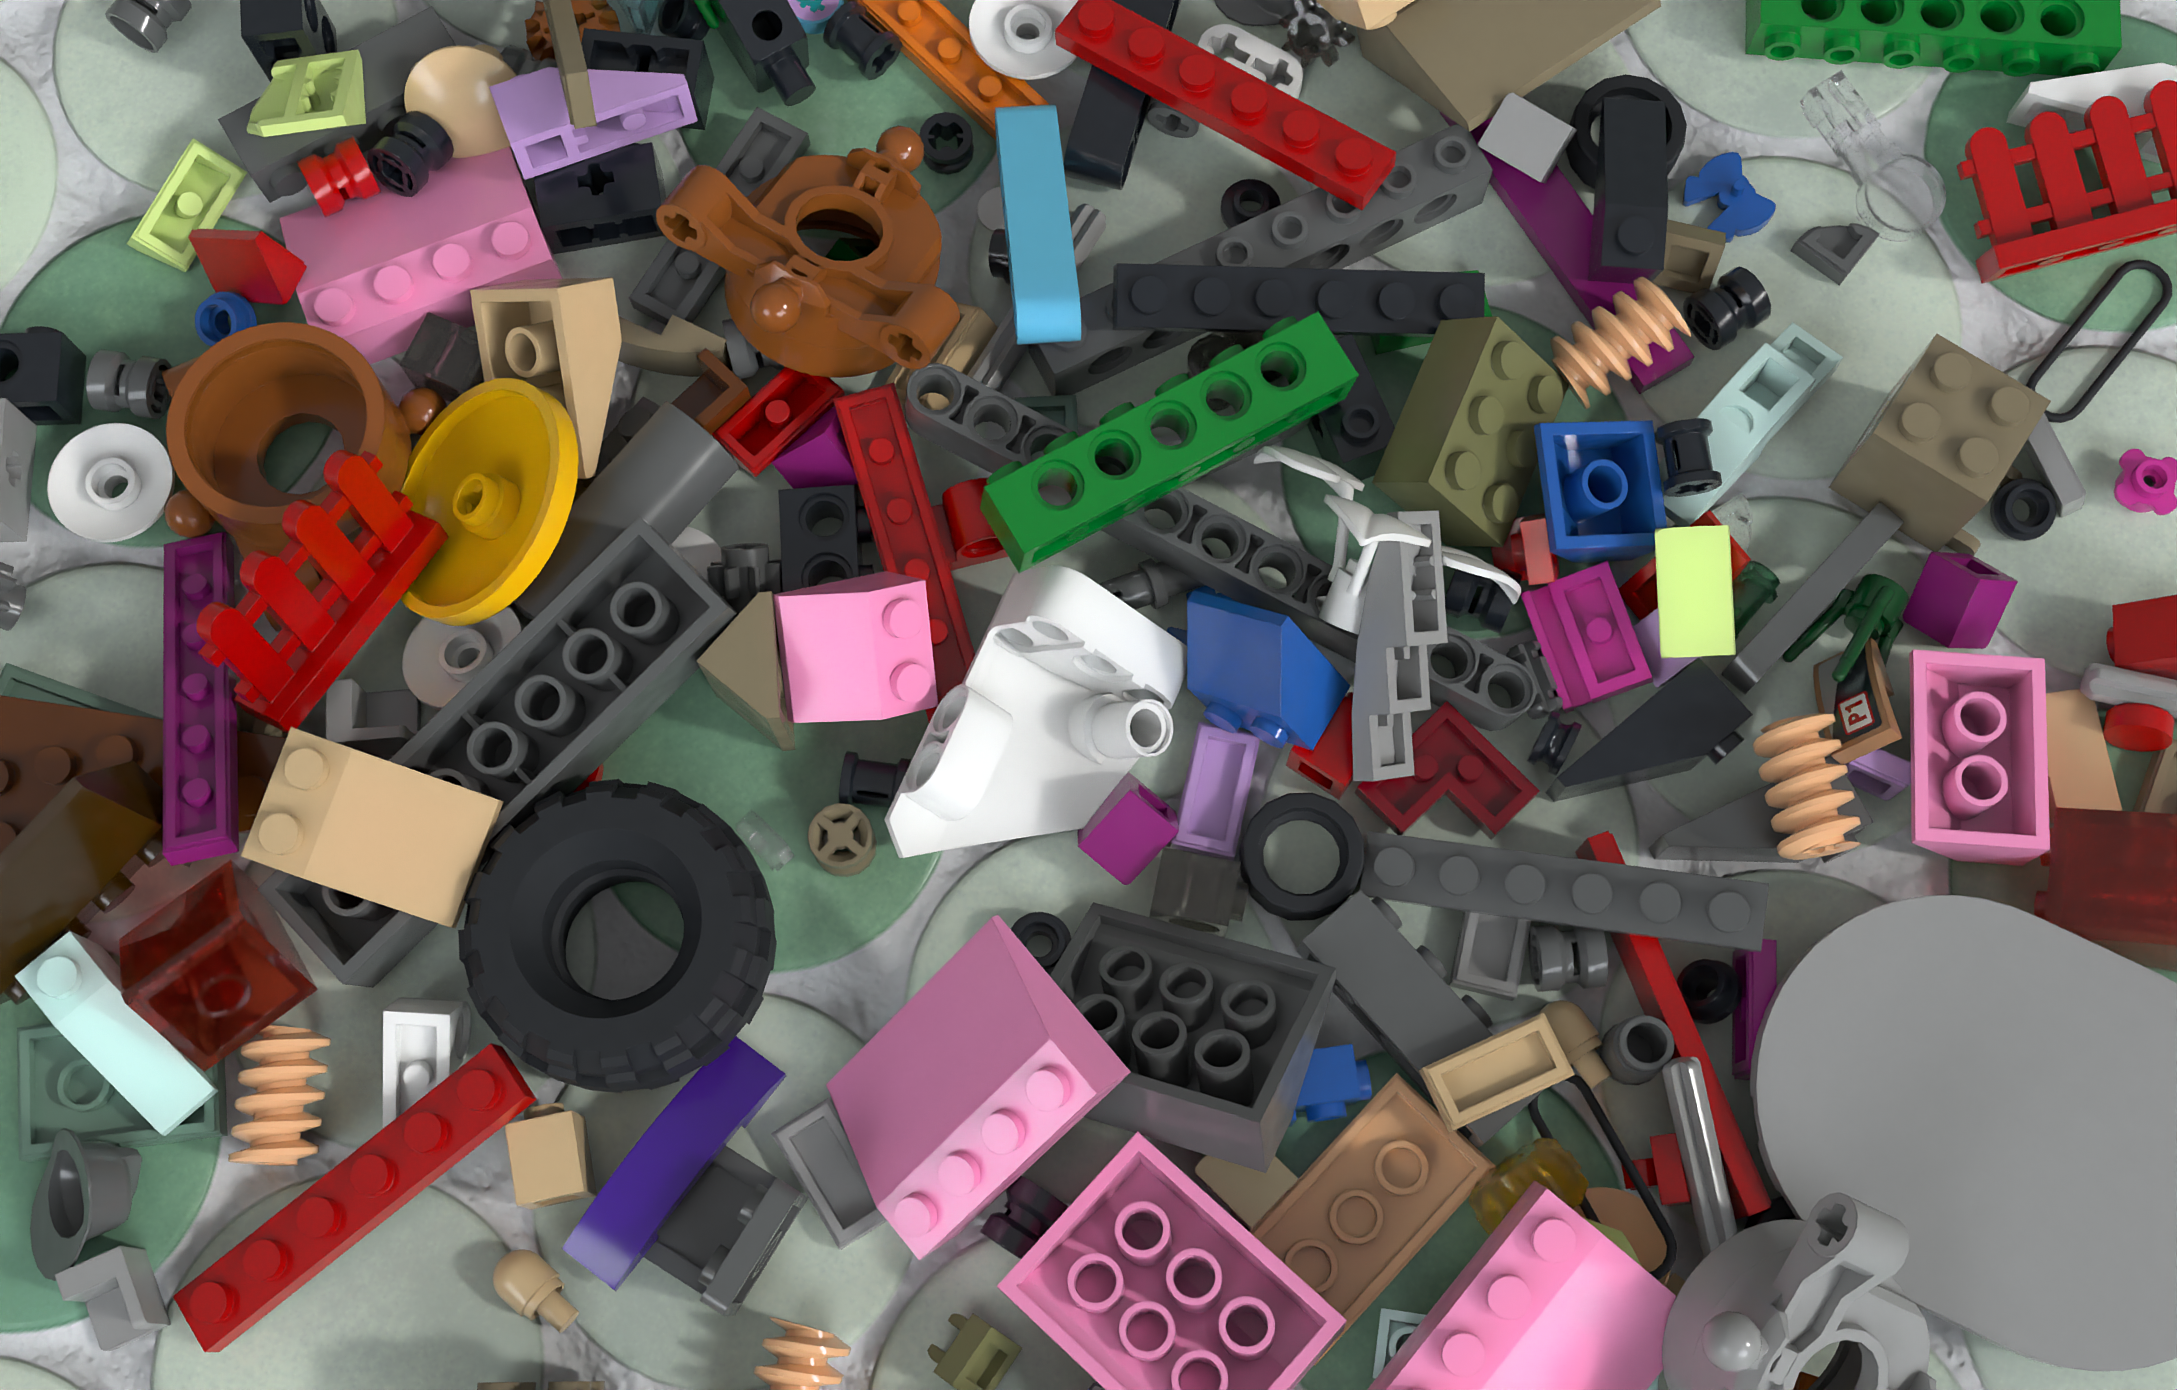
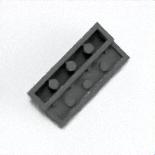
M643 396L632 409L621 417L617 426L602 441L595 476L587 479H577L572 507L555 549L537 577L510 606L532 621L639 516L672 544L740 466L719 442L680 409L667 401L660 406Z

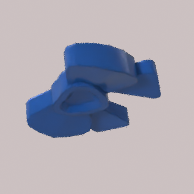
M1736 152L1724 153L1714 157L1703 166L1698 177H1687L1684 185L1682 204L1685 207L1717 196V206L1724 211L1707 229L1726 233L1725 243H1730L1734 235L1741 237L1759 232L1771 220L1776 209V204L1772 200L1757 194L1748 179L1742 175V160L1739 153Z

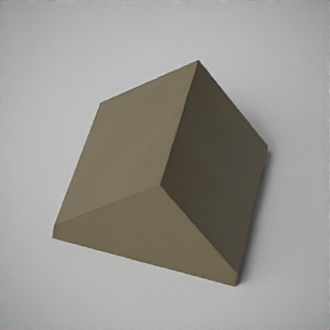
M772 591L758 592L701 655L697 663L715 695L782 751L795 750L794 723L788 721L773 593Z

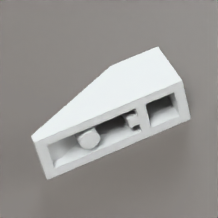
M2155 63L2030 82L2009 111L2007 123L2026 127L2035 116L2049 111L2059 114L2065 120L2069 134L2085 130L2084 114L2087 108L2103 96H2114L2120 99L2127 108L2129 118L2146 114L2143 104L2145 95L2161 81L2173 80L2177 82V65ZM2151 131L2134 135L2141 159L2160 164Z

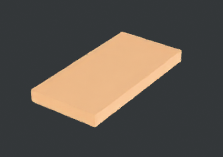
M1398 1073L1383 1086L1298 1178L1297 1183L1275 1203L1250 1231L1255 1238L1347 1320L1344 1331L1314 1366L1496 1167L1458 1130L1449 1133L1440 1113Z

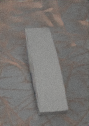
M1439 510L1387 513V515L1412 526L1432 541L1429 548L1399 541H1380L1378 543L1368 579L1356 649L1352 702L1353 781H1379L1414 775L1410 712L1431 710L1427 645L1448 643Z

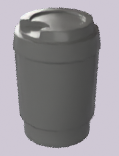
M1636 1015L1614 1025L1604 1034L1601 1041L1603 1044L1599 1048V1056L1613 1074L1610 1076L1613 1080L1623 1085H1640L1652 1080L1663 1070V1066L1671 1060L1674 1051V1038L1668 1026L1661 1020L1652 1016Z

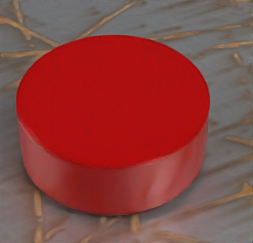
M2123 703L2110 708L2106 712L2103 735L2108 743L2118 748L2138 752L2159 751L2168 748L2172 744L2175 720L2169 712L2158 706L2145 703Z

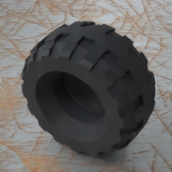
M620 779L589 782V787H586V789L566 795L558 791L533 804L535 811L515 828L509 823L489 845L493 852L481 872L478 871L474 874L464 898L467 904L464 930H458L459 960L465 966L470 986L467 988V991L479 1015L498 1037L497 1039L522 1061L558 1081L592 1091L622 1093V1091L640 1089L653 1090L678 1082L680 1077L713 1062L730 1048L728 1046L745 1024L748 1023L750 1025L764 1000L762 995L770 971L774 969L777 945L774 924L775 912L766 880L747 846L723 819L703 803L700 804L688 798L676 789L649 781L647 785L623 783ZM627 882L651 883L664 890L673 898L683 918V940L673 965L656 984L628 998L609 1000L585 991L570 974L566 962V943L575 917L590 899L609 887Z

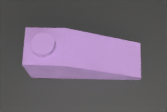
M547 67L529 74L518 75L508 81L490 86L489 89L524 180L697 122V116L684 74L587 69L597 126L575 129L574 125L570 124L558 68Z

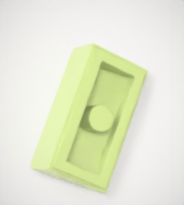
M193 138L130 237L127 245L143 254L186 272L197 255L188 238L192 229L214 228L246 176L247 171Z
M1730 526L1656 528L1655 554L1661 657L1680 658L1736 655Z

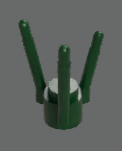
M1878 574L1863 576L1855 591L1845 588L1841 590L1833 605L1783 653V660L1788 663L1794 661L1842 615H1845L1844 624L1854 635L1832 673L1833 680L1841 682L1845 679L1870 638L1874 641L1879 638L1877 645L1886 667L1893 643L1904 626L1899 616L1908 603L1909 597L1907 592L1898 583Z

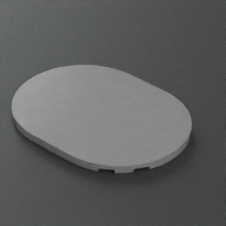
M1928 895L1884 904L1850 918L1812 944L1790 967L1765 1009L1756 1035L1750 1075V1097H1753L1754 1115L1759 1136L1757 1144L1765 1168L1776 1191H1780L1798 1220L1807 1222L1811 1210L1820 1199L1828 1194L1840 1192L1900 1220L1907 1229L1909 1251L1904 1264L1892 1277L1901 1286L1907 1298L1913 1301L1918 1308L2030 1360L2057 1367L2088 1371H2125L2150 1367L2177 1358V983L2033 914L2007 904L1960 895Z

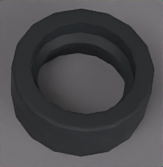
M1626 74L1605 78L1586 90L1575 107L1569 125L1577 129L1566 148L1570 167L1582 182L1595 189L1598 146L1592 140L1591 126L1596 117L1601 115V104L1604 97L1665 102L1668 176L1684 147L1687 128L1682 107L1669 90L1649 78Z
M1288 793L1267 802L1250 820L1239 851L1240 875L1250 896L1268 913L1290 921L1316 920L1336 911L1353 893L1365 864L1364 839L1354 818L1336 801L1315 793ZM1308 820L1321 825L1333 836L1339 848L1340 865L1336 876L1325 888L1312 894H1295L1280 888L1270 878L1264 866L1263 849L1268 837L1278 826L1290 821Z

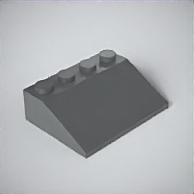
M1093 902L1050 977L1131 1073L1084 1117L1130 1132L1137 1133L1138 1131L1143 1136L1266 1173L1292 1120L1337 977L1336 968Z

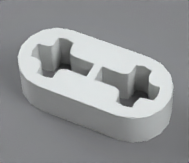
M1230 24L1215 25L1208 28L1201 35L1198 46L1212 54L1214 52L1221 54L1225 48L1232 49L1234 51L1233 58L1226 57L1225 61L1266 82V79L1272 80L1276 74L1286 77L1285 84L1279 83L1275 87L1296 99L1299 98L1303 79L1302 67L1298 60L1288 52Z

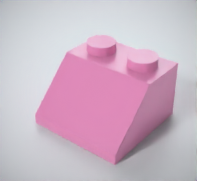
M884 571L773 594L788 721L792 723L884 720L938 706L925 580Z

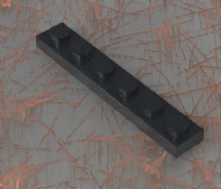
M1117 263L1113 267V330L1265 333L1274 324L1287 317L1295 316L1297 321H1300L1318 311L1333 335H1348L1352 333V335L1434 337L1441 320L1484 317L1485 273Z

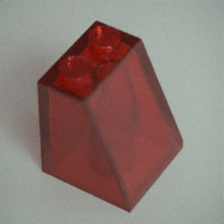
M2055 807L2054 826L2049 828L2050 850L2040 855L2041 865L2049 867L2047 891H2037L2034 915L2144 967L2177 972V814Z
M232 860L226 862L119 939L121 996L124 1003L204 1072L318 990L275 909L257 890L259 886Z

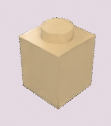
M549 1103L523 1110L524 1120L505 1125L517 1206L533 1210L597 1196L584 1116L572 1110L564 1111L563 1103Z

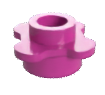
M2139 449L2126 451L2119 459V465L2123 471L2115 481L2114 496L2116 500L2129 510L2139 513L2154 511L2157 515H2167L2175 510L2177 507V498L2174 495L2177 480V460L2172 457H2165L2162 460L2147 457ZM2145 477L2152 479V487H2149L2143 479Z

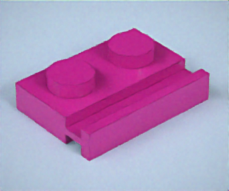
M1608 561L1557 579L1555 582L1547 583L1548 586L1532 592L1528 590L1521 593L1535 635L1541 644V651L1543 656L1546 657L1556 682L1557 694L1563 700L1562 707L1565 714L1574 711L1577 707L1591 702L1594 704L1653 682L1652 675Z

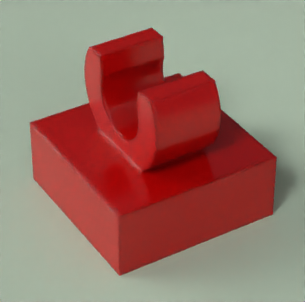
M1676 1133L1649 1136L1653 1158L1632 1160L1647 1188L1658 1187L1661 1205L1671 1207L1691 1204ZM1621 1163L1625 1189L1636 1190Z

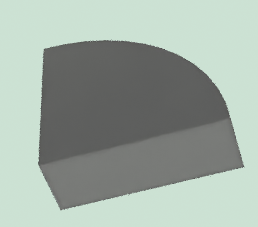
M1850 223L1849 226H1818L1805 232L1795 242L1790 251L1840 286L1873 245L1880 233L1857 223Z

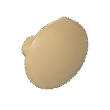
M482 44L474 47L457 45L437 49L416 62L411 68L404 91L406 113L418 111L437 121L452 140L454 148L452 157L454 158L478 156L511 147L489 87L508 81L517 76V74L504 62L501 53L489 45Z

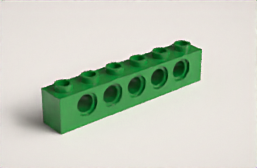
M1746 0L1745 54L1765 55L1767 58L1777 61L1792 58L1823 59L1828 63L1836 65L1867 62L1882 63L1887 67L1895 69L1926 66L1941 67L1953 73L1985 70L2003 72L2012 77H2022L2030 74L2069 77L2104 71L2122 48L2120 0ZM1806 14L1813 15L1819 20L1813 19ZM1866 18L1872 19V20H1874L1876 23L1870 22V21L1867 20Z
M1317 311L1300 321H1297L1295 316L1287 317L1270 327L1263 334V340L1245 350L1240 344L1229 347L1215 356L1208 364L1209 369L1192 378H1189L1187 373L1176 375L1160 385L1154 392L1155 397L1137 407H1134L1132 402L1123 403L1106 413L1099 421L1100 426L1080 437L1076 431L1066 433L1045 447L1043 450L1044 456L1025 466L1020 461L1011 462L990 475L987 479L988 485L983 490L980 510L1018 573L1020 574L1344 400L1359 374L1320 313ZM1265 370L1277 371L1287 379L1289 386H1273L1263 378L1261 372ZM1213 398L1223 399L1233 407L1235 414L1231 416L1218 415L1209 408L1206 401ZM1157 427L1170 428L1178 434L1181 443L1173 446L1164 445L1154 438L1151 430ZM1103 456L1115 457L1124 464L1127 472L1121 475L1106 474L1098 468L1095 460ZM1049 485L1059 486L1068 492L1071 501L1059 506L1049 504L1040 496L1039 490Z

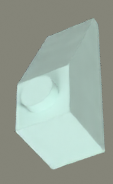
M69 931L15 975L16 979L51 1023L161 1135L166 1136L219 1091L102 945Z

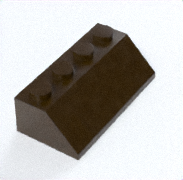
M134 760L73 777L0 854V1004L12 1000L16 1005H19L31 997L16 979L15 975L69 931L88 938L92 931L86 924L100 910L106 914L116 908L135 889V884L130 881L131 877L144 864L152 867L165 858L163 855V789Z

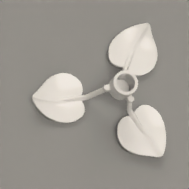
M1263 446L1257 452L1254 464L1281 461L1292 468L1323 479L1340 496L1326 494L1324 502L1338 516L1333 566L1327 578L1332 581V585L1320 611L1319 618L1336 627L1359 635L1367 584L1372 568L1370 564L1380 541H1399L1429 548L1432 540L1399 519L1385 514H1374L1368 507L1353 501L1354 488L1363 491L1365 484L1337 465L1294 449ZM1350 530L1359 542V545L1364 547L1359 560L1349 558L1345 568ZM1441 545L1443 566H1450L1461 571L1490 578L1504 590L1513 604L1518 601L1521 587L1505 572L1472 554Z

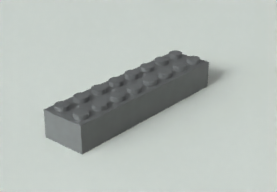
M639 516L389 761L504 801L478 871L481 872L493 852L489 845L509 823L514 828L535 811L533 804L558 791L565 795L572 793L700 668L697 660L739 613L661 533ZM278 869L257 888L262 896L343 985L373 988L439 924Z

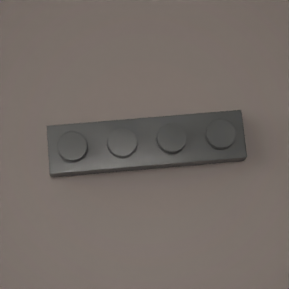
M756 107L715 169L726 175L735 187L747 197L761 184L776 177L784 166L798 157H803L811 145L809 135L790 123ZM668 239L630 295L629 300L634 309L664 325H667L672 315L693 323L725 275L726 269L691 250L677 246Z

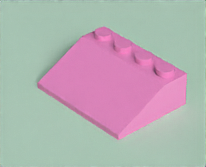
M511 147L478 156L465 158L451 157L439 170L428 172V182L413 197L398 195L378 181L377 184L381 193L366 200L358 197L345 200L342 211L326 218L319 204L279 218L286 249L304 261V265L307 266L296 287V291L308 325L325 329L343 338L354 346L371 365L474 326L475 320L470 290L526 279H563L552 250L541 230L539 217Z
M996 915L888 1021L826 1086L876 1207L914 1255L921 1260L963 1231L1131 1072L1000 916Z
M1138 1131L997 1285L1000 1291L1105 1390H1293L1344 1331L1347 1321Z
M1534 1180L1367 1390H1647L1663 1370L1662 1345L1664 1331L1672 1305L1677 1296L1554 1193Z

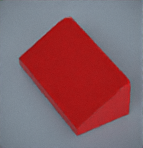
M198 228L192 229L188 236L215 292H235L251 303L287 304L307 268L304 265V261L262 231Z
M784 367L712 433V436L741 468L756 478L774 459L834 406L833 399L845 396V392L830 377L814 376Z

